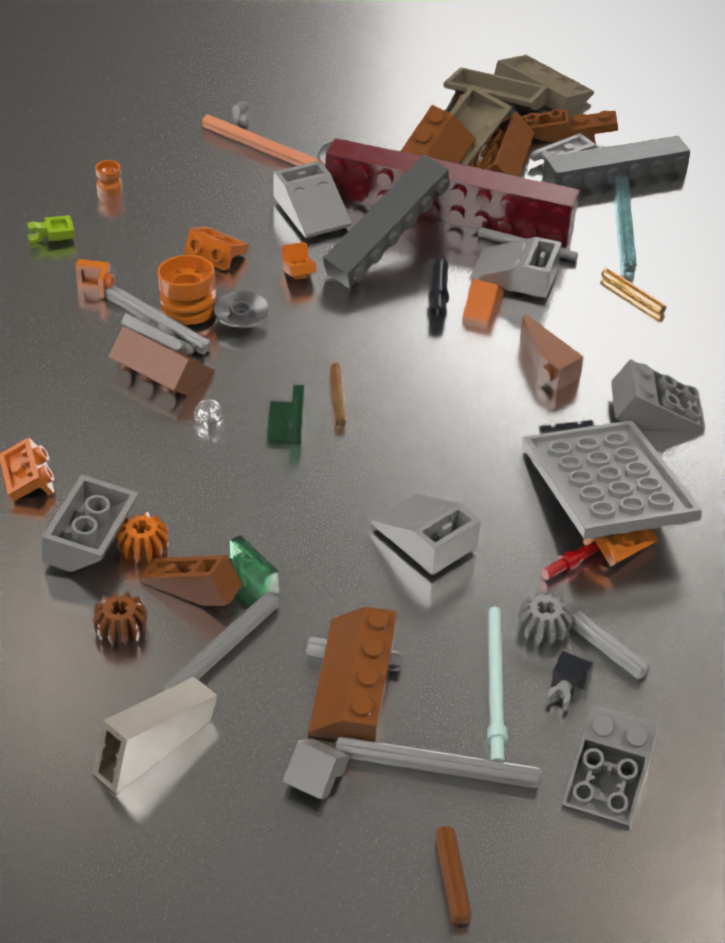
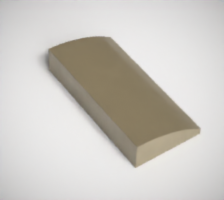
M527 54L500 59L496 63L495 75L547 86L545 106L552 110L567 109L568 112H571L587 102L595 92V90Z
M460 67L443 82L444 88L465 93L472 84L502 102L534 110L540 109L546 103L547 86L465 67Z
M472 84L449 112L476 138V141L460 163L469 166L512 110L510 105Z

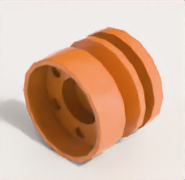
M179 255L162 262L158 267L161 312L183 325L198 324L213 317L216 289L214 265L211 261L202 256Z

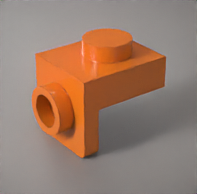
M299 242L281 246L283 271L291 277L293 276V279H305L309 277V274L317 273L316 262L309 258L307 243Z
M78 259L76 263L77 286L99 289V298L105 299L107 296L106 290L114 285V274L110 273V263Z

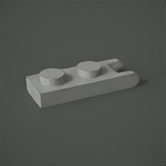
M579 133L535 150L530 154L529 158L533 162L541 159L545 162V157L595 149L596 144Z
M138 312L135 317L127 313L124 314L121 321L122 324L173 350L180 351L188 356L194 353L193 345L172 335L173 329L160 323L155 327L151 325V318Z

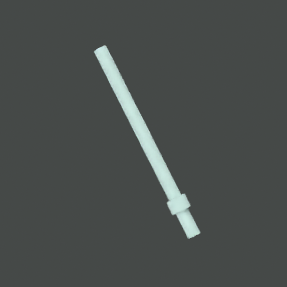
M491 607L488 609L490 726L487 728V742L491 746V760L505 762L504 745L508 742L507 727L504 725L501 609L499 607Z

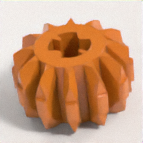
M134 512L133 518H126L116 534V546L119 553H123L125 560L134 558L137 564L141 560H147L151 563L152 557L161 558L163 551L167 550L169 544L166 523L161 522L159 515L150 517L148 512L143 516H138Z

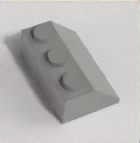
M81 474L42 536V562L72 572L101 561L138 499L139 493Z

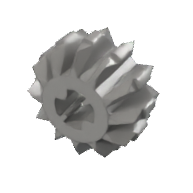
M537 592L534 597L526 596L523 604H520V608H518L519 632L525 633L526 640L536 639L538 645L542 641H546L551 646L555 640L563 641L566 633H569V629H571L570 605L564 604L563 597L553 598L551 592L547 596H543L540 592Z

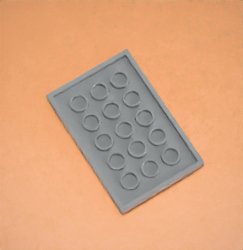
M632 420L523 436L522 447L584 539H598L601 536L628 534L631 531L657 529L674 524L683 525L702 520V508Z

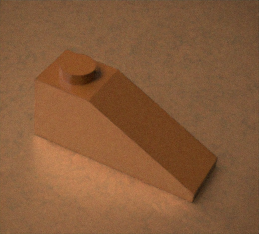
M524 315L520 338L537 376L556 391L581 378L584 356L529 315Z
M227 555L155 558L139 577L142 584L202 606L228 605L243 585Z

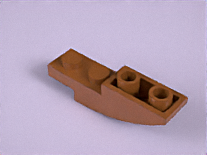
M555 109L550 112L530 113L526 116H521L535 132L533 138L552 143L579 133L593 143H596V134L619 131L616 110H602L598 113L578 114L568 117L567 109Z

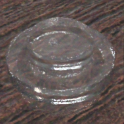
M205 399L197 404L194 410V417L201 424L213 425L222 420L223 409L216 400Z

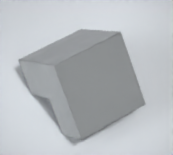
M315 739L299 740L282 782L319 799L328 798L335 778L343 776L350 755Z

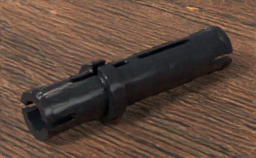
M437 259L434 261V264L432 263V283L428 300L430 302V316L435 320L445 318V315H447V303L450 299L447 290L449 264L444 259Z

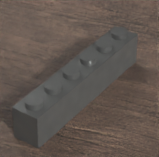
M679 135L547 156L544 162L543 179L546 183L574 189H584L688 171L691 149Z
M424 154L323 257L325 272L349 289L355 282L361 281L366 271L373 264H377L381 260L383 253L390 246L393 247L398 242L404 231L412 228L417 218L431 208L433 201L448 190L450 185L449 169Z

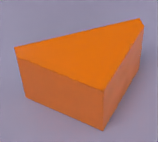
M472 279L462 320L488 326L504 295L503 289L496 284Z

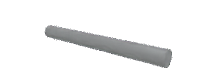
M480 227L478 231V237L503 244L526 239ZM561 248L559 258L577 262L579 252Z

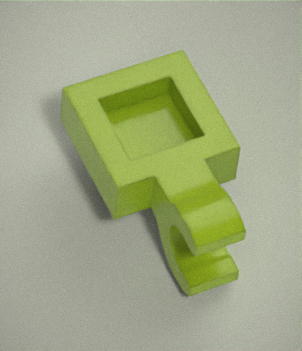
M70 215L44 217V222L32 221L27 223L29 232L36 231L34 234H28L29 243H39L45 237H48L49 241L75 239V230Z

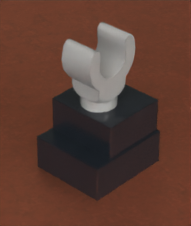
M562 651L553 669L551 688L547 693V705H550L554 698L563 699L562 711H566L569 708L571 696L575 695L577 689H587L591 681L593 662Z

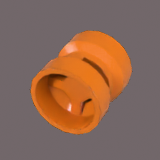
M104 160L97 163L95 171L98 177V192L104 195L119 193L122 190V181L119 178L121 175L120 164L113 160Z

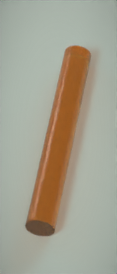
M606 267L602 270L601 276L659 314H663L666 311L667 305L609 268Z
M335 362L330 365L335 425L337 427H344L347 421L341 365Z

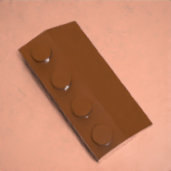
M516 111L503 120L469 166L519 177V174L522 172L523 163L527 158L528 149L532 145L531 141L535 132Z
M364 606L331 619L308 736L337 740L338 737H347L376 742L395 640L398 611Z

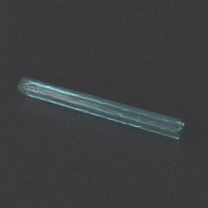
M618 176L616 178L615 190L622 267L624 272L634 273L637 270L636 266L638 264L630 185L628 177Z

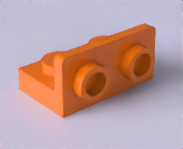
M207 226L189 229L184 253L202 256L210 260L215 267L225 271L229 270L232 258H235L236 255L247 253L249 244Z
M29 437L0 453V464L7 494L13 501L39 487L48 496L54 493L52 485L54 476L47 466L49 456L42 445L37 446Z
M652 529L631 531L628 534L601 536L598 539L589 538L585 539L583 543L589 545L595 541L610 567L659 540Z

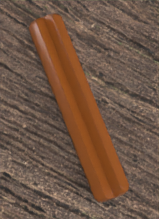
M450 825L446 827L441 826L436 830V842L451 921L455 925L467 924L471 920L472 913L456 831Z

